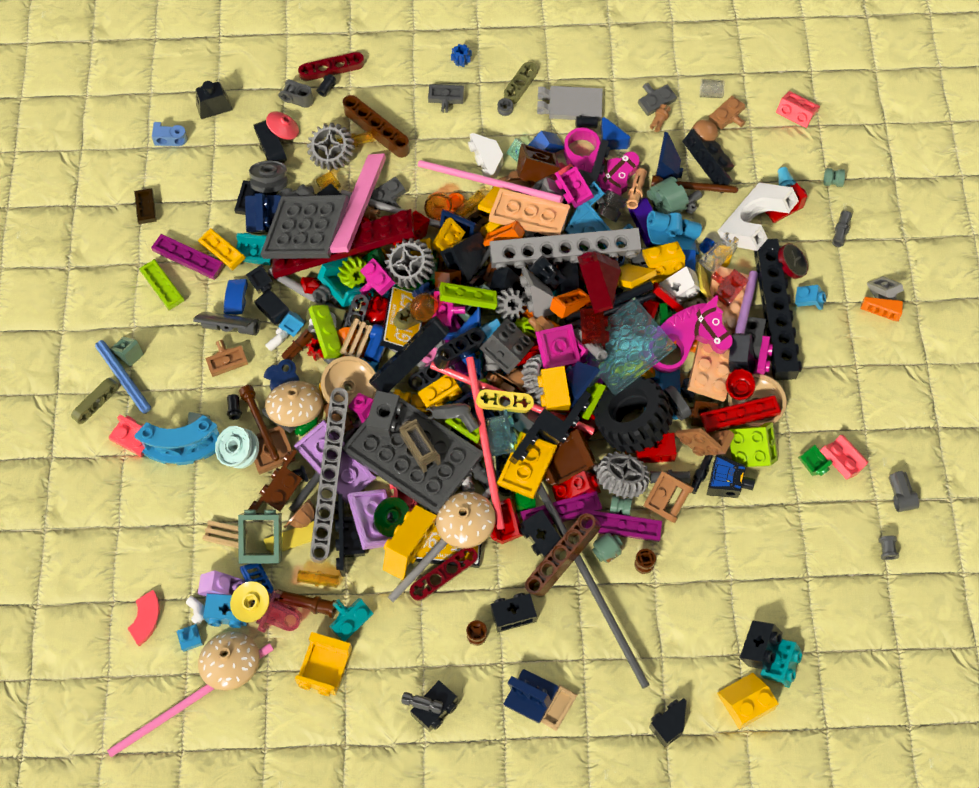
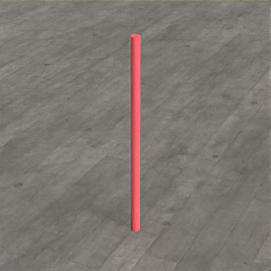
M467 357L466 362L477 422L480 425L478 428L492 504L496 516L497 530L505 529L484 411L476 404V397L480 389L474 357Z
M432 361L430 369L471 385L468 375L451 368L439 369L434 365V361ZM478 380L479 389L504 391ZM505 396L501 397V398H503V399H505V400L510 401L509 398H507V397H505ZM514 398L515 404L521 403L523 404V407H526L527 404H529L526 403L525 399H523L521 402H515L516 398ZM534 403L531 410L540 414L545 407ZM551 412L562 421L567 417L560 413ZM579 421L573 427L590 435L595 430L594 427Z

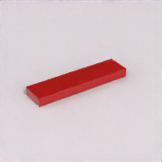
M772 395L700 414V418L705 432L709 433L781 414V410L776 396Z

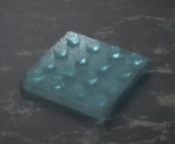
M634 297L590 332V336L607 351V358L603 361H598L588 351L586 360L591 366L600 369L598 375L616 396L676 349L677 346Z

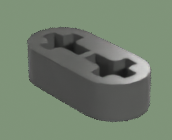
M672 385L665 388L663 391L671 403L676 417L682 421L691 416L689 406L677 389Z

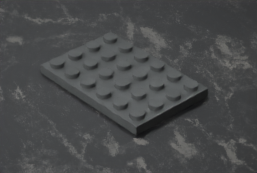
M400 398L403 408L401 414L397 415V428L395 432H392L390 438L368 434L366 419L344 445L342 451L437 515L445 502L457 491L484 456L483 451L434 419H428V415ZM383 413L381 416L386 417L389 413ZM417 419L433 447L440 455L441 464L437 466L435 461L427 464V472L423 473L400 436L399 428L402 424ZM416 431L409 434L422 456L429 453Z

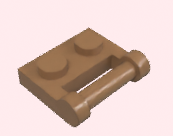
M662 471L643 506L676 523L680 509L694 488ZM679 487L682 491L669 513L665 509L675 490Z

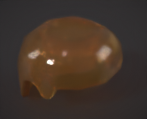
M434 192L425 201L424 211L428 218L440 221L443 209L451 211V198L444 192Z
M429 293L418 294L410 305L411 316L418 321H428L437 311L439 306L438 299Z

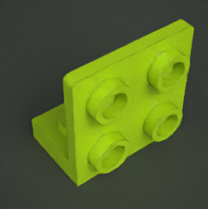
M773 422L764 423L760 427L730 429L735 434L730 444L733 461L746 467L771 466L778 461Z

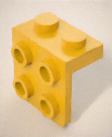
M678 241L642 250V256L648 268L656 270V276L648 280V282L651 281L653 284L655 282L661 283L685 267V255Z

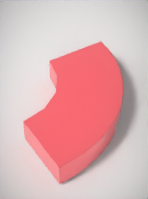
M154 590L136 600L138 607L137 617L134 623L128 627L138 646H141L152 635L160 615L159 600Z

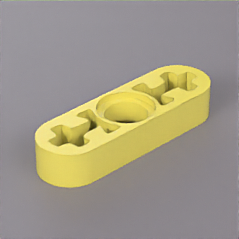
M484 389L478 393L476 404L482 409L527 413L533 407L534 400L532 396L526 393ZM484 395H487V399H492L487 404L484 403V400L480 399ZM495 396H497V398H496V400H495V404H496V405H493V403H494L493 399H494ZM503 396L509 398L510 405H501L500 398ZM514 398H516L515 402H521L525 399L526 403H529L526 407H523L521 403H516L515 407H513Z

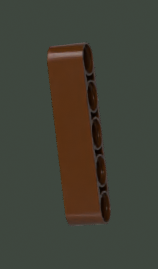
M347 95L344 97V113L350 120L397 157L403 158L408 156L410 148L406 135L356 96Z
M585 513L577 519L525 582L527 592L537 597H542L551 589L599 532L601 524L596 517ZM589 520H593V525L586 529V523ZM579 535V542L573 544V538ZM566 551V557L560 560L561 552ZM553 566L552 574L547 576V569ZM540 582L539 589L534 591V584Z

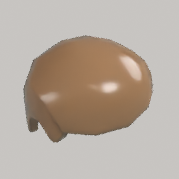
M699 120L691 128L697 132L703 142L715 141L718 137L717 126L709 120Z

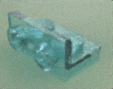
M507 409L503 410L504 415L485 419L492 456L515 452L514 444H518L516 433L512 432L511 427H515L513 416L508 414Z

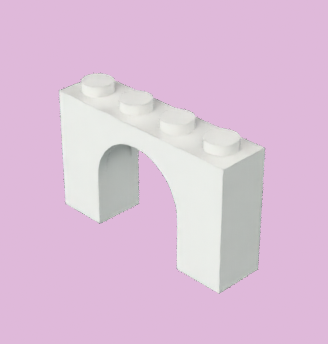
M758 183L717 231L723 244L758 251L768 238L762 225L749 222L755 216L767 211L789 213L799 202L793 187Z

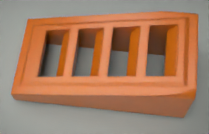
M515 221L487 233L483 244L484 246H489L490 241L521 239L525 232L520 223Z
M579 288L553 297L550 310L562 319L590 303V297Z
M864 297L861 304L862 310L893 321H899L902 315L903 301Z

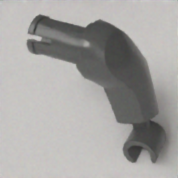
M467 404L432 405L426 408V411L430 410L432 412L428 419H461L469 433L480 427L470 412L471 407Z

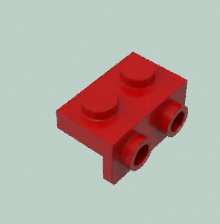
M511 498L500 502L505 529L497 530L495 522L494 530L490 535L494 541L500 544L523 536L520 531L521 526L515 504Z

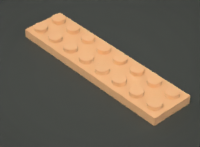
M715 264L710 280V293L712 297L707 298L706 303L713 297L718 296L717 307L723 311L722 324L732 336V333H735L749 275ZM697 341L687 390L724 402L727 397L726 380L730 374V348L724 354H718L712 350L710 344H703Z

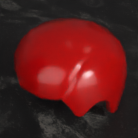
M744 369L734 370L728 375L726 380V390L731 398L735 400H747L753 395L756 388L752 373Z

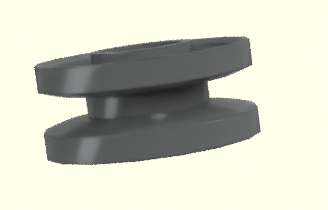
M278 161L255 163L249 169L251 188L263 193L277 192L284 189L288 184L286 165Z

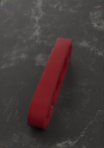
M353 52L304 63L298 68L299 77L303 81H311L323 78L328 74L337 75L359 70L364 66V56L359 52ZM338 62L344 63L342 67H336L335 65ZM321 66L328 67L325 71L319 70Z
M474 548L461 549L413 583L410 587L411 597L416 601H422L477 562L478 554ZM465 552H473V560H465L463 562L465 566L461 568L460 562L456 558L460 557V560L465 558ZM451 562L458 565V570L453 574L448 573L446 570L447 565ZM434 574L441 576V583L438 585L430 583V577ZM426 580L432 590L428 591V588H425L422 591L423 595L421 597L419 595L415 596L416 590L414 588L417 586L419 588L424 587L425 584L422 582Z

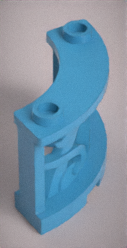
M202 415L195 422L176 429L159 428L146 422L134 437L142 443L145 448L142 452L148 458L163 464L187 465L215 454V443L220 434L217 430V425Z

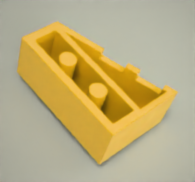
M415 505L412 511L406 513L403 524H399L396 527L393 538H389L384 545V571L401 580L406 578L407 566L409 563L414 564L416 560L414 556L420 547H424L435 528L437 515Z

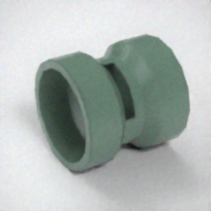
M826 168L824 172V186L836 185L837 187H843L845 169L833 170L832 168Z
M613 495L609 513L629 516L632 499H620L619 496Z

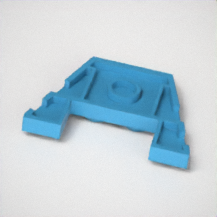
M595 181L589 185L594 198L576 208L564 229L566 234L611 230L591 207L605 194ZM628 223L622 229H631L633 227ZM623 242L616 243L617 246L623 244Z

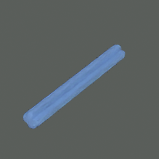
M103 340L97 342L95 347L139 410L146 414L151 410L147 400L108 345Z

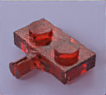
M736 269L725 278L715 271L711 278L719 283L718 290L713 296H718V300L728 307L749 280Z

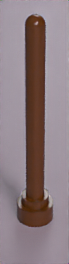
M652 175L651 187L663 181V178ZM676 181V184L678 186L682 185L684 189L726 193L738 192L737 186Z
M245 385L239 389V395L242 400L248 403L272 460L278 461L279 454L254 400L255 390L253 386Z

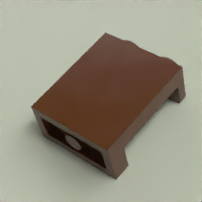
M574 430L564 443L560 441L557 445V450L545 474L547 482L552 484V486H557L582 471H588L598 466L581 430Z

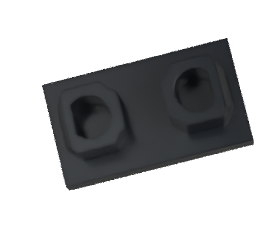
M543 255L529 268L553 292L567 279Z

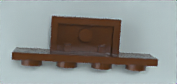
M295 449L292 453L287 452L282 460L284 465L281 469L276 468L271 475L272 482L269 486L265 484L259 493L262 495L258 502L254 500L248 510H256L257 512L263 502L281 512L302 481L301 477L287 469L297 454Z

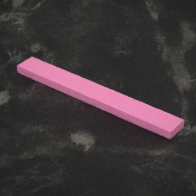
M385 153L369 154L349 199L341 226L330 246L331 253L349 252L385 163Z

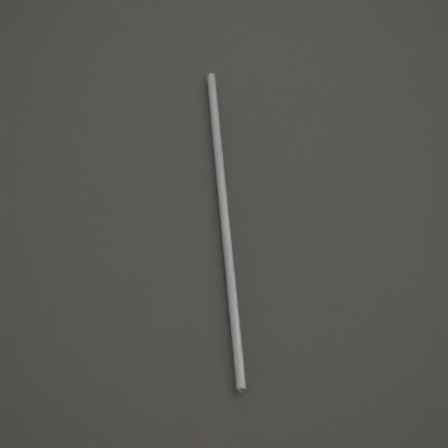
M608 357L598 368L600 369L599 373L588 387H592L615 362L613 358ZM489 487L482 494L487 499L491 497ZM442 538L388 596L393 603L447 545Z

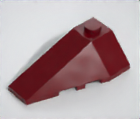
M596 251L586 252L581 256H577L594 314L612 309L616 299V288L619 287L618 280L622 274L618 261Z

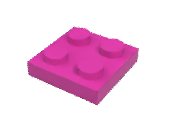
M572 324L535 332L544 369L561 367L576 363L577 361L581 362Z

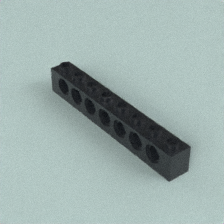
M767 239L758 251L754 250L763 315L764 319H766V335L770 337V344H773L772 356H770L774 380L797 379L799 372L802 370L801 361H798L797 358L799 346L795 344L794 339L796 338V329L792 327L793 311L789 309L791 298L786 290L788 288V279L784 278L783 264L778 260V251L782 246H779L778 239Z

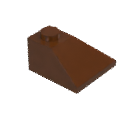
M521 143L516 169L521 180L537 182L560 170L555 153Z

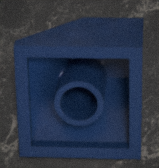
M664 132L657 176H660L663 180L669 177H674L678 180V178H682L683 168H680L681 159L669 133Z
M578 361L574 366L570 364L566 369L565 373L571 403L570 410L599 373L600 369Z

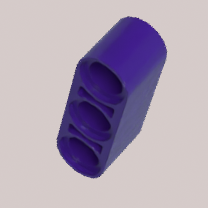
M642 198L639 200L636 209H628L636 227L639 228L644 244L649 248L657 245L651 243L647 230V217L653 209L648 199Z

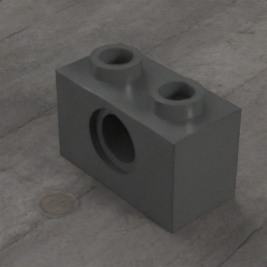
M376 391L366 422L368 434L390 438L392 432L396 431L398 423L396 418L397 415L401 414L403 408L399 395ZM383 413H389L386 417L381 416Z

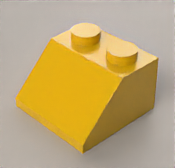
M565 366L541 369L540 376H537L538 387H542L543 395H540L541 406H545V409L549 412L568 413L571 403Z
M754 673L717 692L739 730L774 711L779 705L769 687Z

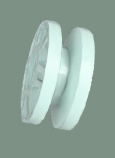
M229 426L220 433L215 443L217 459L222 464L237 469L250 466L256 460L259 453L257 436L248 429L239 426Z

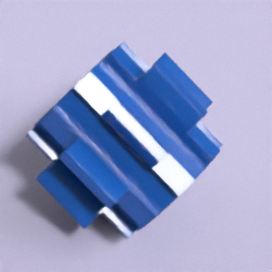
M458 44V46L452 48L451 61H454L456 66L465 67L466 64L468 65L471 62L472 51L467 48V45Z

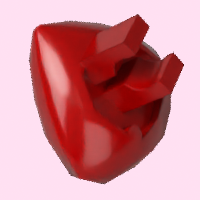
M368 293L371 298V306L366 319L371 324L384 323L388 298L379 296L372 298V294Z

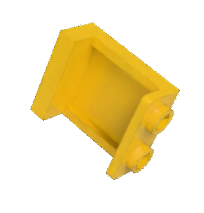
M311 632L309 637L310 644L299 675L295 677V681L299 684L298 687L310 690L313 688L324 696L336 695L352 652L351 643Z

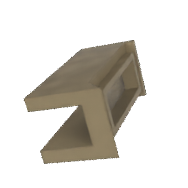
M417 419L403 423L399 428L400 436L423 473L427 472L426 465L433 461L436 462L437 466L440 465V455L433 447Z

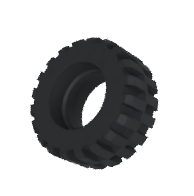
M632 376L628 377L627 380H619L615 385H610L609 389L602 393V398L599 399L596 405L597 408L594 411V420L599 431L612 448H616L621 452L626 450L627 453H635L636 450L638 452L645 451V448H652L655 446L654 443L660 442L663 439V435L668 433L669 425L673 421V409L661 386L655 383L654 380ZM638 407H646L638 418L629 422H621L624 416L631 410Z

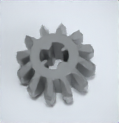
M508 288L507 291L501 290L502 296L497 295L499 300L497 306L499 308L496 310V313H501L502 319L508 318L510 321L514 317L520 318L519 312H525L522 306L527 305L526 302H522L525 296L520 295V290L514 291L513 288ZM508 302H513V306L509 307Z

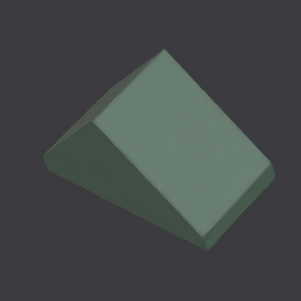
M124 336L110 348L129 367L144 355L135 339Z

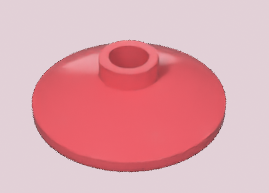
M278 111L268 114L266 124L276 136L286 140H292L297 137L299 128L290 116Z

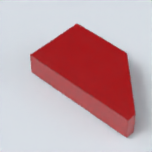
M657 282L653 284V293L676 312L684 309Z

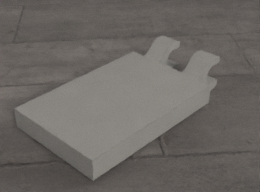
M551 86L550 90H548L546 87H538V100H550V104L538 101L537 114H549V119L575 120L576 117L582 115V117H597L598 121H601L603 88Z

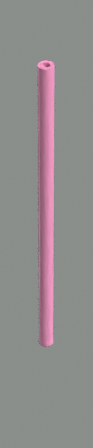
M423 160L418 162V167L558 203L563 201V196Z
M270 643L259 650L260 659L273 651ZM205 685L108 749L107 752L113 757L213 691L214 688Z

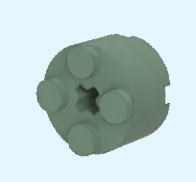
M669 177L652 186L647 191V196L654 205L653 211L670 214L680 213L688 208L686 207L689 203L687 193L682 185L678 186L676 184V181H678L676 178Z

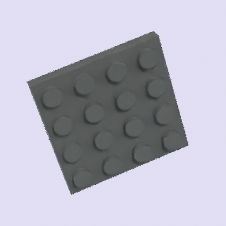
M348 196L281 197L261 251L263 259L330 258V246L341 226L349 202Z

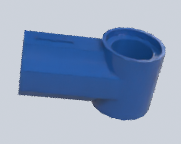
M376 323L371 329L370 342L364 358L370 362L380 363L386 347L380 346L383 326Z

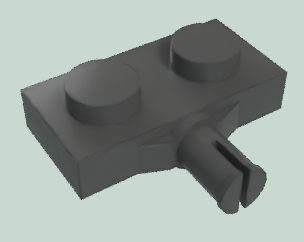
M645 83L643 88L648 94L640 98L638 104L645 114L649 116L656 112L661 104L669 105L675 102L677 96L668 84L653 90L649 83Z
M429 84L428 103H441V112L444 113L445 110V113H448L449 104H463L464 86Z
M395 176L373 190L370 199L401 208L396 200L406 193V190Z

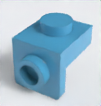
M819 285L797 287L795 298L797 307L816 305L818 310H823L826 294Z

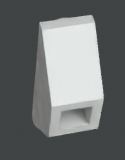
M471 133L468 146L470 151L476 155L477 165L482 167V175L496 179L503 166V153L497 141Z

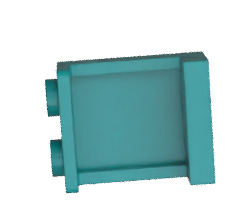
M348 257L322 264L317 277L330 290L342 307L351 305L353 298L361 293L359 290L365 285L360 283L359 288L355 286L349 288L341 283L337 275L340 272L338 267L343 266L342 261H347ZM372 288L368 292L372 294V297L374 296L375 289Z

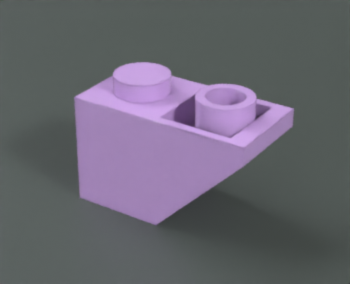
M215 570L207 572L200 576L198 594L202 596H207V594L232 595L240 585L245 583V580Z

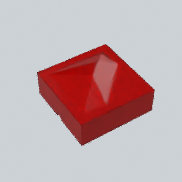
M302 277L301 279L303 290L308 294H313V291L322 285L318 278Z

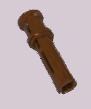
M278 589L275 594L278 597L275 598V602L309 609L313 614L321 613L329 615V618H334L337 611L333 606L334 602L337 603L336 600L321 599V596L312 598Z

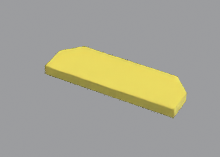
M697 262L696 270L700 291L706 298H710L712 295L710 293L708 275L702 265Z
M314 521L310 522L306 527L293 528L282 532V552L311 542ZM274 536L263 539L267 551L274 553Z

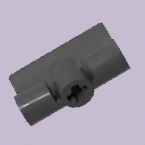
M201 312L193 318V322L201 323L202 328L222 330L225 332L238 331L240 334L254 336L259 333L260 321L255 318L212 312Z

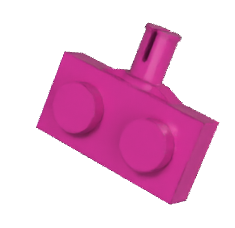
M374 258L360 270L367 281L359 290L361 293L367 294L373 288L383 296L395 284L394 280Z
M434 291L432 318L437 316L449 329H452L454 314H466V306H454V303L440 301L439 291Z

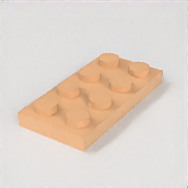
M500 188L489 215V222L508 225L518 221L523 230L547 236L561 235L570 212V205Z

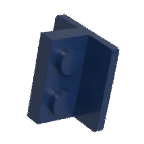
M255 194V196L245 197L246 232H269L282 197L281 195Z
M523 669L518 678L510 677L508 685L511 691L504 701V706L536 723H540L559 687Z

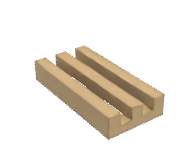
M355 318L339 353L359 358L373 326L367 325L365 322ZM358 325L360 327L357 331V334L354 338V341L350 347L349 352H347L346 349L349 345L355 328ZM363 329H365V332H364V334H363V336H362V339H361V341H360V343H359V346H358V348H357V350H356V353H355V355H353V352H354L355 347H356V345H357V343H358V340H359V338H360V336H361V333H362Z
M208 520V526L202 538L203 541L238 548V542L210 536V534L238 540V534L212 529L213 527L238 533L237 526Z

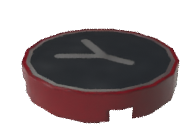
M790 243L779 248L778 260L783 264V271L793 279L805 276L808 271V264L802 251Z

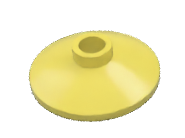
M258 582L243 583L232 594L230 601L232 614L238 620L246 623L259 620L269 607V593ZM255 601V604L251 607V602Z

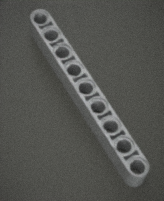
M343 388L334 389L329 401L310 548V558L315 563H323L328 557L348 405V393ZM341 395L344 401L336 402L334 396ZM333 414H339L342 417V419L340 421H334L331 416ZM335 432L339 435V439L331 440L329 434ZM331 451L335 452L337 458L331 460L326 454ZM326 471H332L335 477L332 479H327L324 476V473ZM329 490L332 493V497L326 499L322 496L321 492ZM325 509L329 511L330 516L322 518L319 515V511ZM324 529L327 532V536L320 538L317 536L316 531ZM322 549L325 552V556L317 558L314 555V550Z

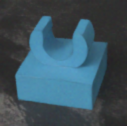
M289 311L278 327L294 337L304 325L305 320L300 318L301 316L297 313Z
M196 624L177 631L183 652L203 645Z

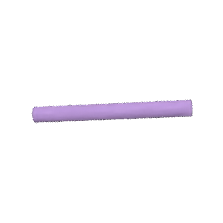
M756 271L749 272L735 333H745L758 278Z

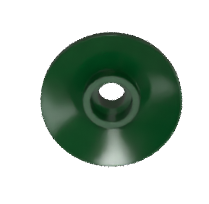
M389 497L379 503L374 512V525L380 534L387 537L394 536L396 527L399 524H403L404 517L409 511L406 502L397 497Z

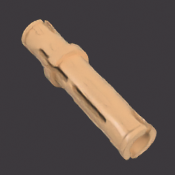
M644 168L636 170L632 188L629 189L627 206L630 209H636L639 200L642 198V189L647 176V171Z

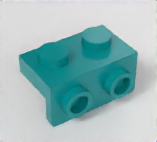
M237 233L236 238L238 242L236 249L245 256L242 262L271 266L272 259H263L261 256L267 235L258 236L250 233Z

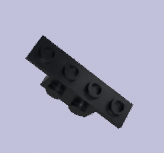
M691 129L682 141L713 184L730 185L733 180L727 172L735 167L730 158L723 152L721 146L716 141L703 142L697 132Z
M338 494V501H335V513H339V520H335L336 532H339V539H336V551H339V558H336V570H340L341 576L345 577V557L365 556V550L362 549L353 516L345 517L343 495Z

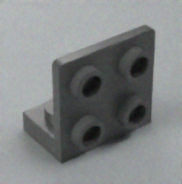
M506 318L480 349L502 370L509 374L534 346V342L517 328L515 323Z

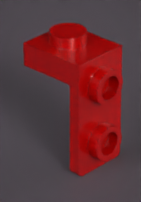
M798 183L791 187H793L799 202L789 213L765 212L773 223L804 208L807 193Z
M582 471L572 476L571 479L552 487L556 502L577 497L585 492L597 491V494L601 493L599 479L595 474L587 471Z

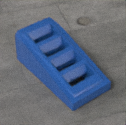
M261 564L240 566L245 583L262 581L261 585L267 589L270 599L273 598L275 594L274 589ZM254 568L257 569V571L252 573H248L247 571ZM253 576H260L259 578L251 579Z

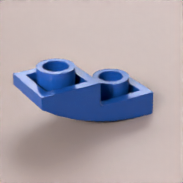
M247 279L228 281L224 300V314H243L246 304L245 293L248 287Z

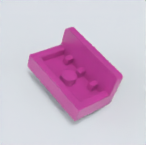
M576 166L562 175L558 172L555 173L557 177L555 182L560 190L564 189L566 192L563 194L568 204L572 203L574 208L594 198Z
M762 336L759 359H754L755 369L752 374L765 375V372H769L770 361L767 360L768 355L772 356L773 344H770L769 336Z

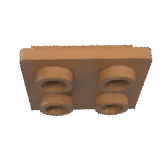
M701 428L676 430L675 432L680 442L689 446L693 453L698 456L726 454L735 435L730 430L706 433Z

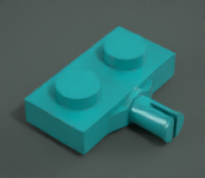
M360 598L347 607L344 606L340 599L336 600L337 603H333V606L339 611V615L329 627L341 641L345 642L374 614Z

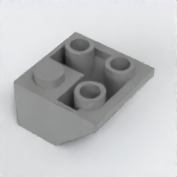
M522 268L520 282L525 292H522V295L525 296L523 300L527 303L528 312H532L535 318L554 315L555 313L550 310L552 298L554 297L551 289L527 268Z

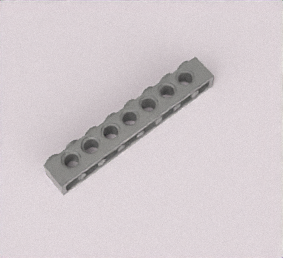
M639 228L490 241L491 268H496V270L511 266L524 268L526 265H533L542 255L553 265H559L565 261L579 263L577 256L593 251L613 259H617L620 256L634 258L641 251ZM623 242L625 247L619 248L616 243ZM598 244H605L607 249H600L598 247ZM579 246H587L588 251H581ZM567 247L570 252L563 253L560 248ZM547 248L551 251V254L545 255L542 250ZM525 250H530L533 253V255L528 257L525 256L523 252ZM506 252H512L514 254V257L507 258L504 254Z

